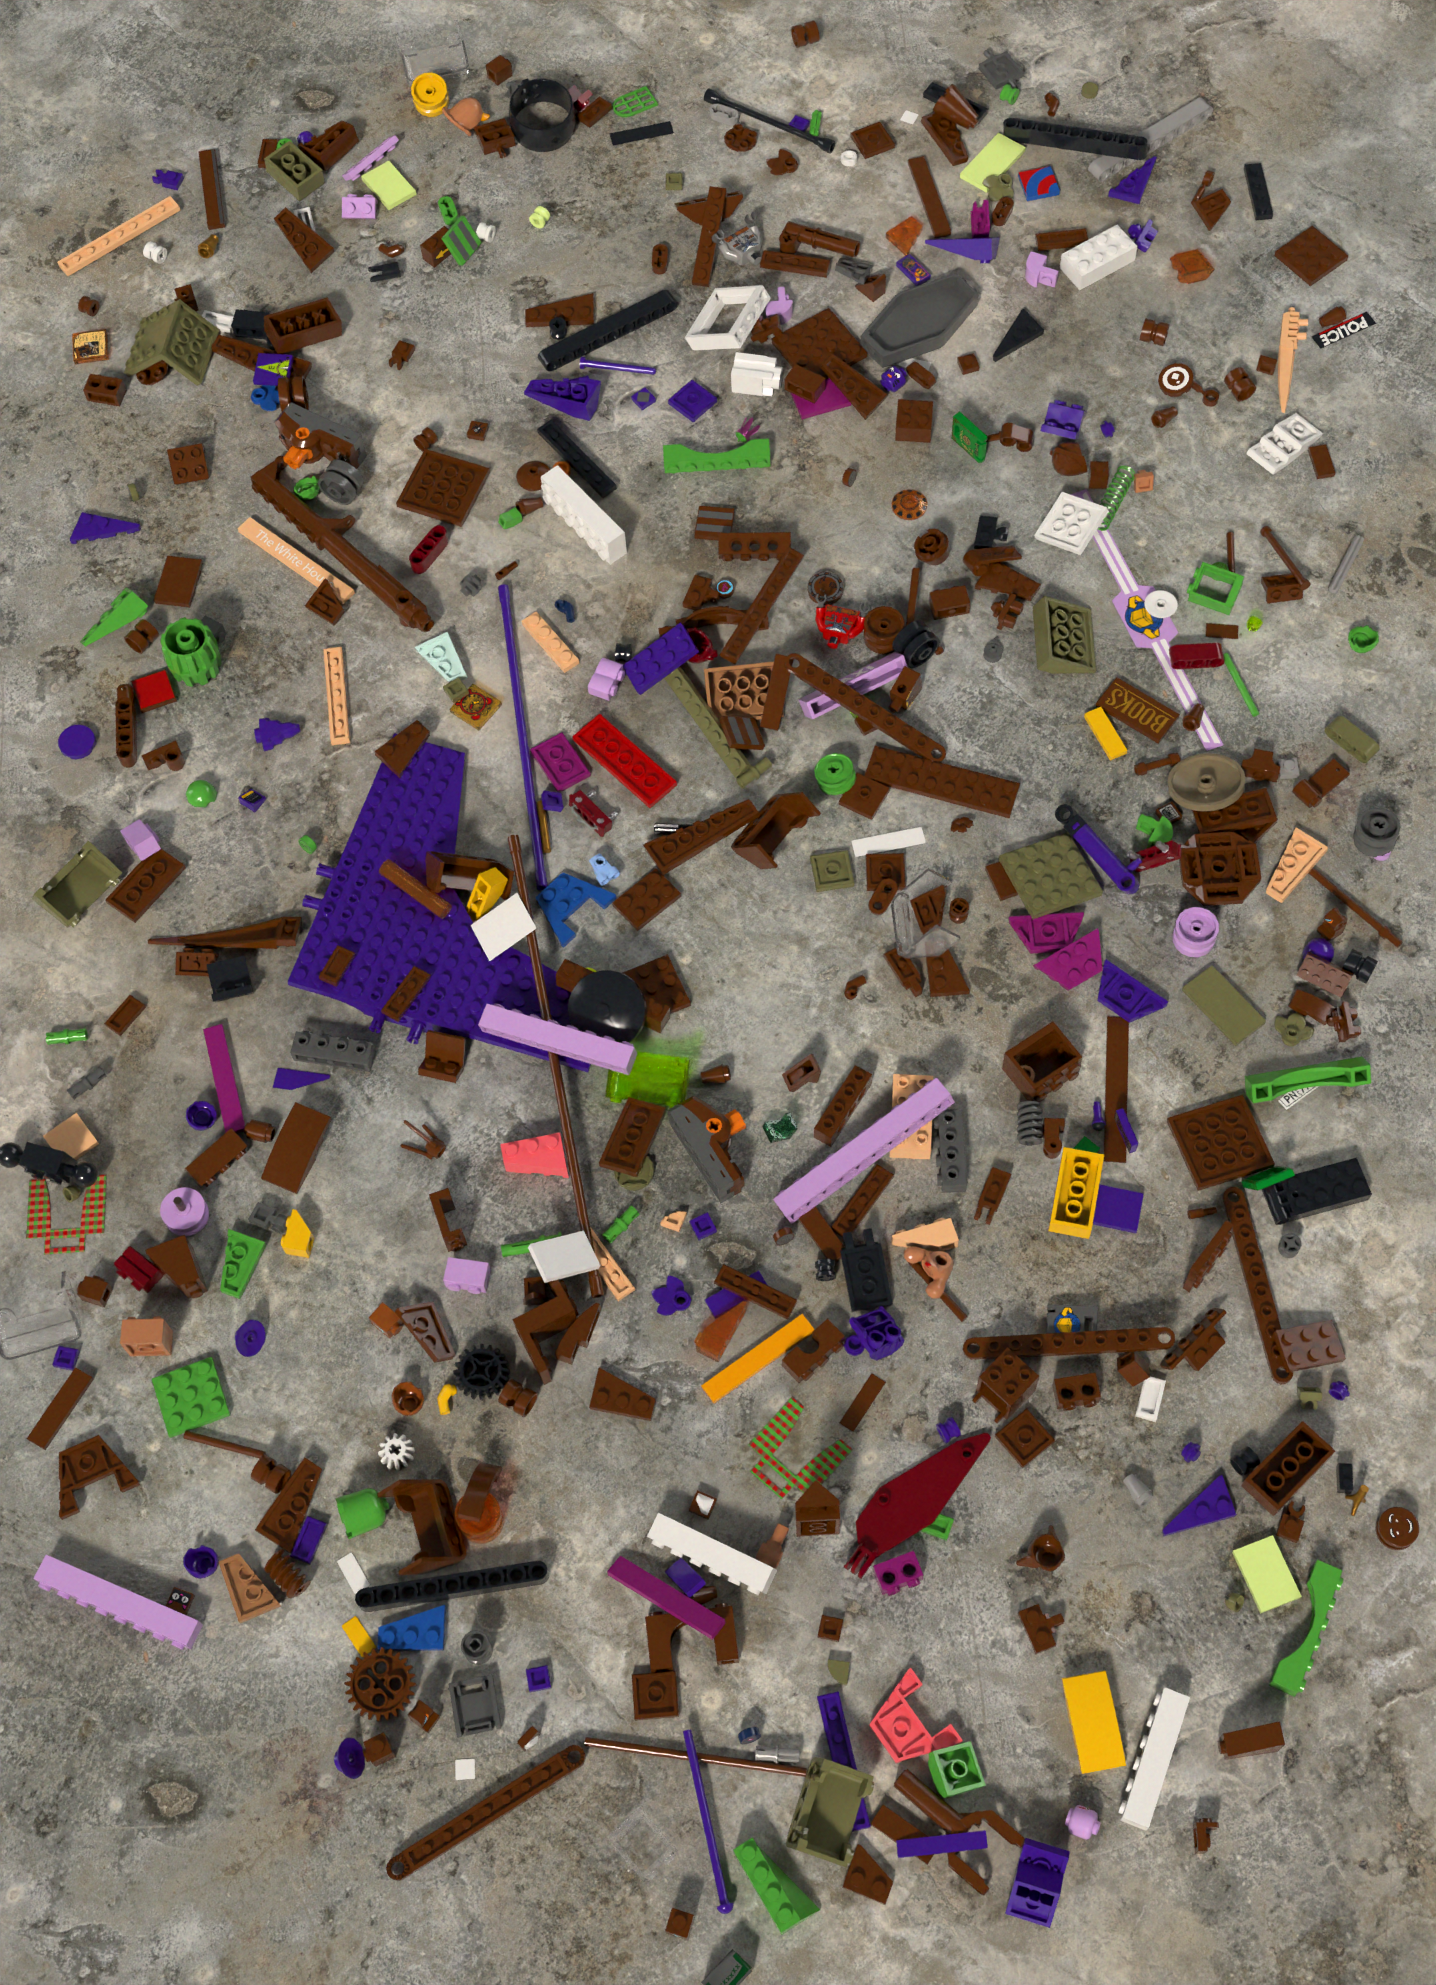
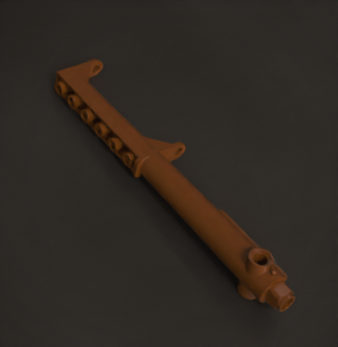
M278 456L275 461L250 477L252 481L251 487L256 494H261L266 503H271L274 509L279 514L282 513L290 524L293 523L300 533L307 535L309 541L315 543L319 550L325 548L399 617L401 625L413 629L418 628L421 632H428L432 629L434 621L428 615L426 605L383 567L375 565L342 536L355 523V518L352 515H348L343 519L322 518L279 482L280 472L288 465L284 462V456Z

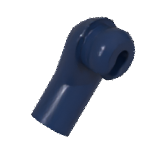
M557 599L554 604L557 610L566 614V621L568 623L574 622L573 605L565 600Z

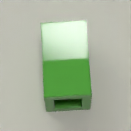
M515 507L508 512L500 514L498 523L505 530L523 521L522 515Z

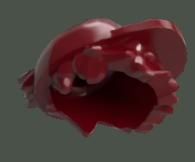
M696 627L686 629L699 650L696 655L688 660L689 662L699 664L718 657V651L713 649L711 640L701 629L698 630Z

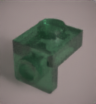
M790 1112L785 1113L781 1119L765 1122L762 1126L770 1143L790 1139L798 1129L796 1121Z

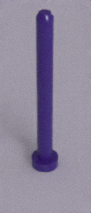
M586 357L580 358V369L591 367L651 375L656 374V369L652 367L586 360Z

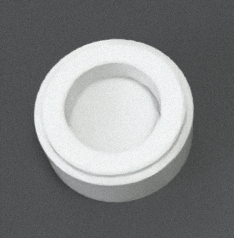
M851 150L843 152L841 154V163L845 166L855 165L857 163L856 152Z

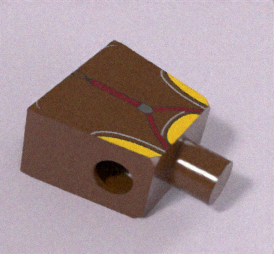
M906 666L903 667L890 691L891 704L888 709L891 712L897 714L901 708L909 709L922 690L920 673Z

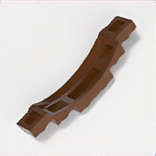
M729 606L699 609L693 611L688 617L676 619V625L682 623L686 629L714 624L738 625L747 610H736L729 608ZM768 614L757 631L769 629ZM675 626L658 628L659 638Z

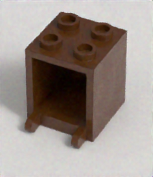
M1007 1347L979 1376L976 1388L978 1394L972 1401L975 1404L981 1398L987 1401L1000 1413L994 1420L998 1424L1003 1418L1008 1420L1036 1391L1040 1376Z

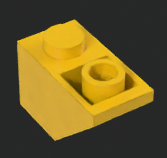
M292 1209L291 1216H288L286 1220L287 1231L281 1238V1246L286 1254L310 1258L314 1237L297 1210Z

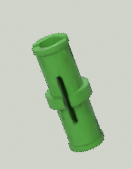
M86 1028L77 1030L63 1029V1031L46 1033L47 1045L58 1043L70 1044V1042L88 1040Z
M630 1205L619 1218L616 1217L614 1219V1223L602 1236L609 1243H612L623 1231L625 1232L628 1229L630 1223L640 1214Z

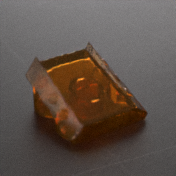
M1199 249L1175 254L1170 258L1172 268L1178 270L1177 279L1181 283L1190 284L1206 280L1215 270L1204 253Z

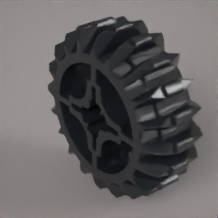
M482 1343L480 1344V1349L473 1345V1351L469 1352L468 1349H465L466 1356L459 1355L461 1362H455V1367L458 1369L453 1371L454 1375L457 1376L454 1381L456 1384H459L458 1389L460 1391L464 1390L465 1396L471 1394L473 1400H475L477 1395H479V1399L482 1401L484 1400V1395L491 1399V1393L494 1392L496 1395H499L498 1388L503 1389L505 1387L502 1382L509 1381V1378L506 1376L510 1374V1369L507 1368L509 1362L505 1360V1354H500L498 1348L493 1350L492 1345H489L487 1349H485ZM488 1358L491 1359V1361L487 1360L485 1362H480L478 1359ZM472 1364L473 1371L469 1373V1377L465 1378L466 1370ZM477 1366L480 1370H485L486 1377L479 1374ZM498 1366V1374L492 1381L490 1375L495 1371L494 1368ZM479 1382H483V1383H485L486 1385H485V1386H474V1385H472V1384H473V1383H474V1384H477V1383H479Z

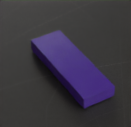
M760 1271L749 1275V1277L767 1285ZM726 1289L705 1299V1303L715 1319L748 1301Z

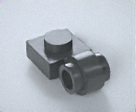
M257 1202L248 1218L250 1223L267 1230L270 1224H272L271 1229L279 1234L287 1230V1216L283 1214L275 1216L277 1213L276 1209Z

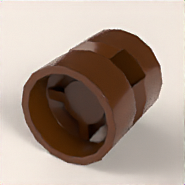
M814 20L804 23V26L799 24L791 27V35L796 48L806 46L807 42L809 44L819 42V30Z
M1145 318L1139 340L1147 343L1152 340L1155 345L1164 346L1170 324L1163 322L1156 324L1155 320Z
M1242 367L1233 369L1224 378L1225 384L1229 390L1232 389L1233 396L1239 402L1247 400L1256 391L1255 384Z
M141 619L135 625V630H131L124 637L125 642L139 654H143L149 647V643H153L159 636V632L151 623Z
M510 1379L503 1388L498 1402L508 1409L513 1407L515 1413L526 1417L533 1408L538 1393L529 1388L523 1389L521 1383Z
M267 1455L262 1456L258 1460L251 1473L252 1480L260 1485L265 1484V1487L275 1494L282 1491L291 1476L289 1468L282 1464L277 1465L276 1460Z

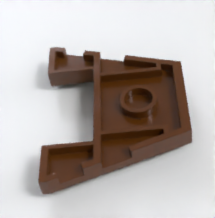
M99 1435L59 1452V1517L62 1520L80 1512L74 1495L76 1490L112 1474L115 1475L122 1493L140 1485L136 1477Z

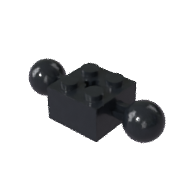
M13 1142L0 1146V1164L2 1166L14 1168L20 1165L25 1169V1173L31 1174V1177L43 1180L44 1177L50 1179L52 1183L61 1185L62 1182L69 1184L72 1177L73 1182L77 1186L90 1187L98 1178L97 1168L92 1163L80 1162L76 1165L77 1161L64 1151L30 1142L26 1143L24 1151L18 1144Z

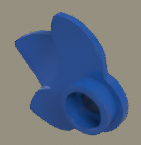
M262 385L261 388L254 389L251 394L252 402L260 405L266 411L277 410L276 404H280L278 391L275 390L276 386Z

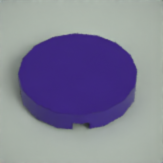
M79 724L66 728L58 739V747L62 754L75 760L90 755L93 747L95 748L96 737L92 730L87 726Z

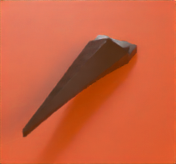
M279 917L224 931L148 939V944L264 949L296 946L302 926V917Z

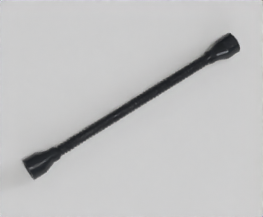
M708 88L704 94V101L710 104H721L733 108L738 112L806 139L829 154L835 148L836 142L832 139L815 137L800 131L797 128L729 101L715 90Z

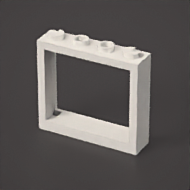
M763 285L715 288L685 336L686 341L692 350L741 348L771 299ZM746 303L729 333L707 334L725 304Z

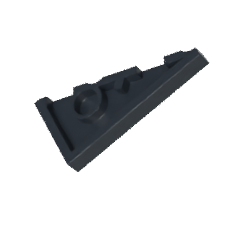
M1025 309L1021 310L993 354L994 362L1044 334V329Z

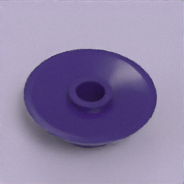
M249 1320L243 1323L236 1331L235 1344L241 1355L251 1357L261 1350L266 1338L265 1328L262 1323L257 1320Z
M344 1739L334 1756L336 1768L351 1779L360 1777L365 1768L363 1748L356 1739Z

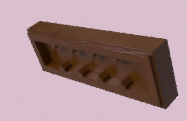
M1086 228L1039 233L1035 234L1038 251L1076 247L1087 241L1088 235Z

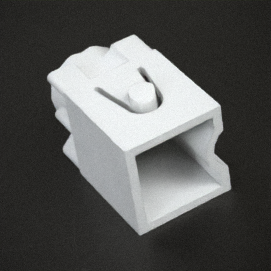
M736 352L731 372L732 392L772 397L773 389L780 390L783 367L776 366L777 358Z

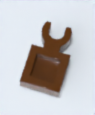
M399 340L391 352L392 357L389 359V366L392 368L393 364L397 363V369L401 370L403 367L402 362L409 361L415 351V346Z
M1291 1501L1287 1508L1289 1515L1283 1513L1276 1536L1298 1543L1305 1522L1300 1520L1299 1517L1305 1512V1506L1302 1505L1300 1511L1297 1512L1293 1509L1294 1501Z

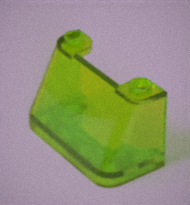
M637 1051L638 1054L630 1075L608 1069L605 1098H610V1102L622 1103V1100L631 1097L645 1102L665 1104L670 1109L687 1099L693 1058Z

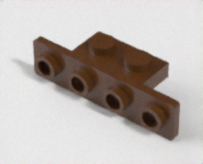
M1212 1308L1207 1311L1205 1318L1192 1327L1191 1332L1178 1342V1346L1172 1352L1165 1355L1164 1361L1160 1366L1163 1369L1173 1370L1185 1358L1195 1371H1199L1226 1343L1214 1326L1227 1312L1220 1308Z

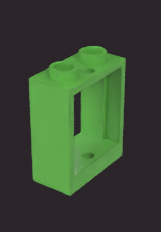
M1202 562L1201 567H1197L1193 578L1196 579L1194 583H1190L1187 589V594H1189L1188 601L1230 616L1243 585L1244 576ZM1204 575L1233 585L1226 603L1196 593Z

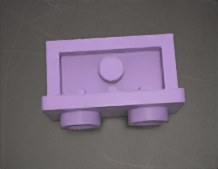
M348 194L347 197H342V218L376 219V204H378V200L373 195L357 197V195Z

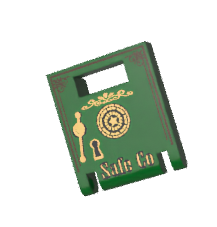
M959 411L953 416L951 439L978 463H982L986 456L987 436Z

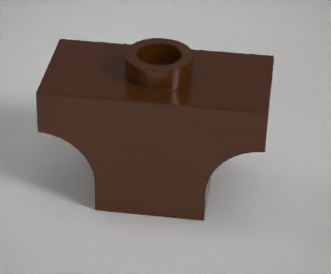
M1254 748L1252 757L1242 760L1241 763L1245 777L1254 778L1259 781L1277 782L1281 767L1273 762V752Z

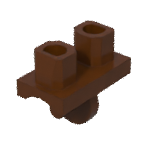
M777 314L766 319L760 316L751 330V340L753 342L758 340L762 344L768 340V335L773 334L776 337L782 335L780 317Z
M1011 593L1006 604L1003 600L992 604L993 616L998 617L999 622L996 629L1002 630L1004 626L1013 629L1017 617L1010 614L1012 612L1020 615L1024 607L1023 603L1016 601L1015 594Z
M1343 1001L1341 1006L1331 1012L1332 1017L1327 1020L1328 1026L1334 1027V1030L1338 1033L1339 1042H1346L1349 1038H1357L1361 1034L1360 1026L1353 1025L1352 1023L1358 1016L1357 1008L1349 1007V1002Z

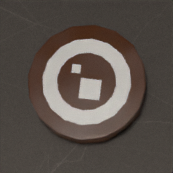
M1174 363L1161 371L1158 383L1165 395L1179 397L1185 392L1190 391L1194 383V376L1192 370L1187 365Z

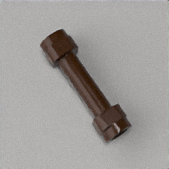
M1178 753L1168 754L1167 758L1146 764L1140 762L1134 765L1135 774L1142 776L1146 775L1149 770L1166 765L1175 766L1181 761Z

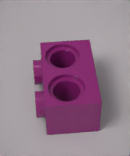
M914 1551L873 1566V1573L882 1595L887 1593L888 1596L900 1592V1588L905 1586L909 1588L921 1584L920 1581L923 1580L924 1576ZM905 1567H912L915 1573L911 1576L906 1575L903 1572ZM891 1574L895 1580L892 1583H886L883 1580V1576Z

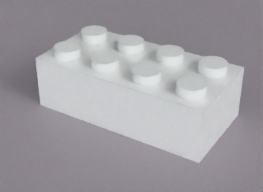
M1115 225L1061 254L1060 269L1081 290L1135 261L1137 245L1118 225Z

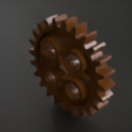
M381 1647L379 1653L372 1648V1655L369 1656L368 1653L363 1652L365 1659L362 1660L356 1657L358 1665H350L354 1671L353 1673H346L351 1678V1681L344 1683V1685L350 1687L345 1694L352 1695L348 1703H356L353 1710L361 1709L360 1716L363 1717L368 1713V1720H372L374 1715H376L377 1721L381 1722L382 1715H384L385 1719L389 1721L391 1713L398 1717L397 1710L400 1709L405 1712L406 1709L403 1704L412 1703L408 1696H415L411 1688L416 1687L417 1684L411 1682V1679L417 1676L416 1674L409 1673L414 1668L412 1665L405 1666L408 1658L400 1660L402 1653L398 1652L393 1656L394 1650L391 1648L387 1654L384 1647ZM386 1663L387 1670L385 1673L378 1674L376 1670L378 1664ZM370 1669L378 1679L384 1681V1686L394 1695V1699H391L383 1689L377 1688L378 1683L367 1673V1670ZM369 1678L370 1687L367 1690H362L360 1688L361 1681ZM400 1679L402 1682L400 1689L392 1690V1681ZM382 1694L385 1696V1703L378 1707L375 1705V1698Z

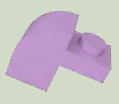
M1031 251L1026 262L1025 278L1027 282L1036 288L1038 283L1055 287L1059 271L1046 267L1047 256Z
M778 287V301H769L765 307L766 318L777 314L780 317V325L787 323L793 314V301L789 300L788 294H785L784 287Z

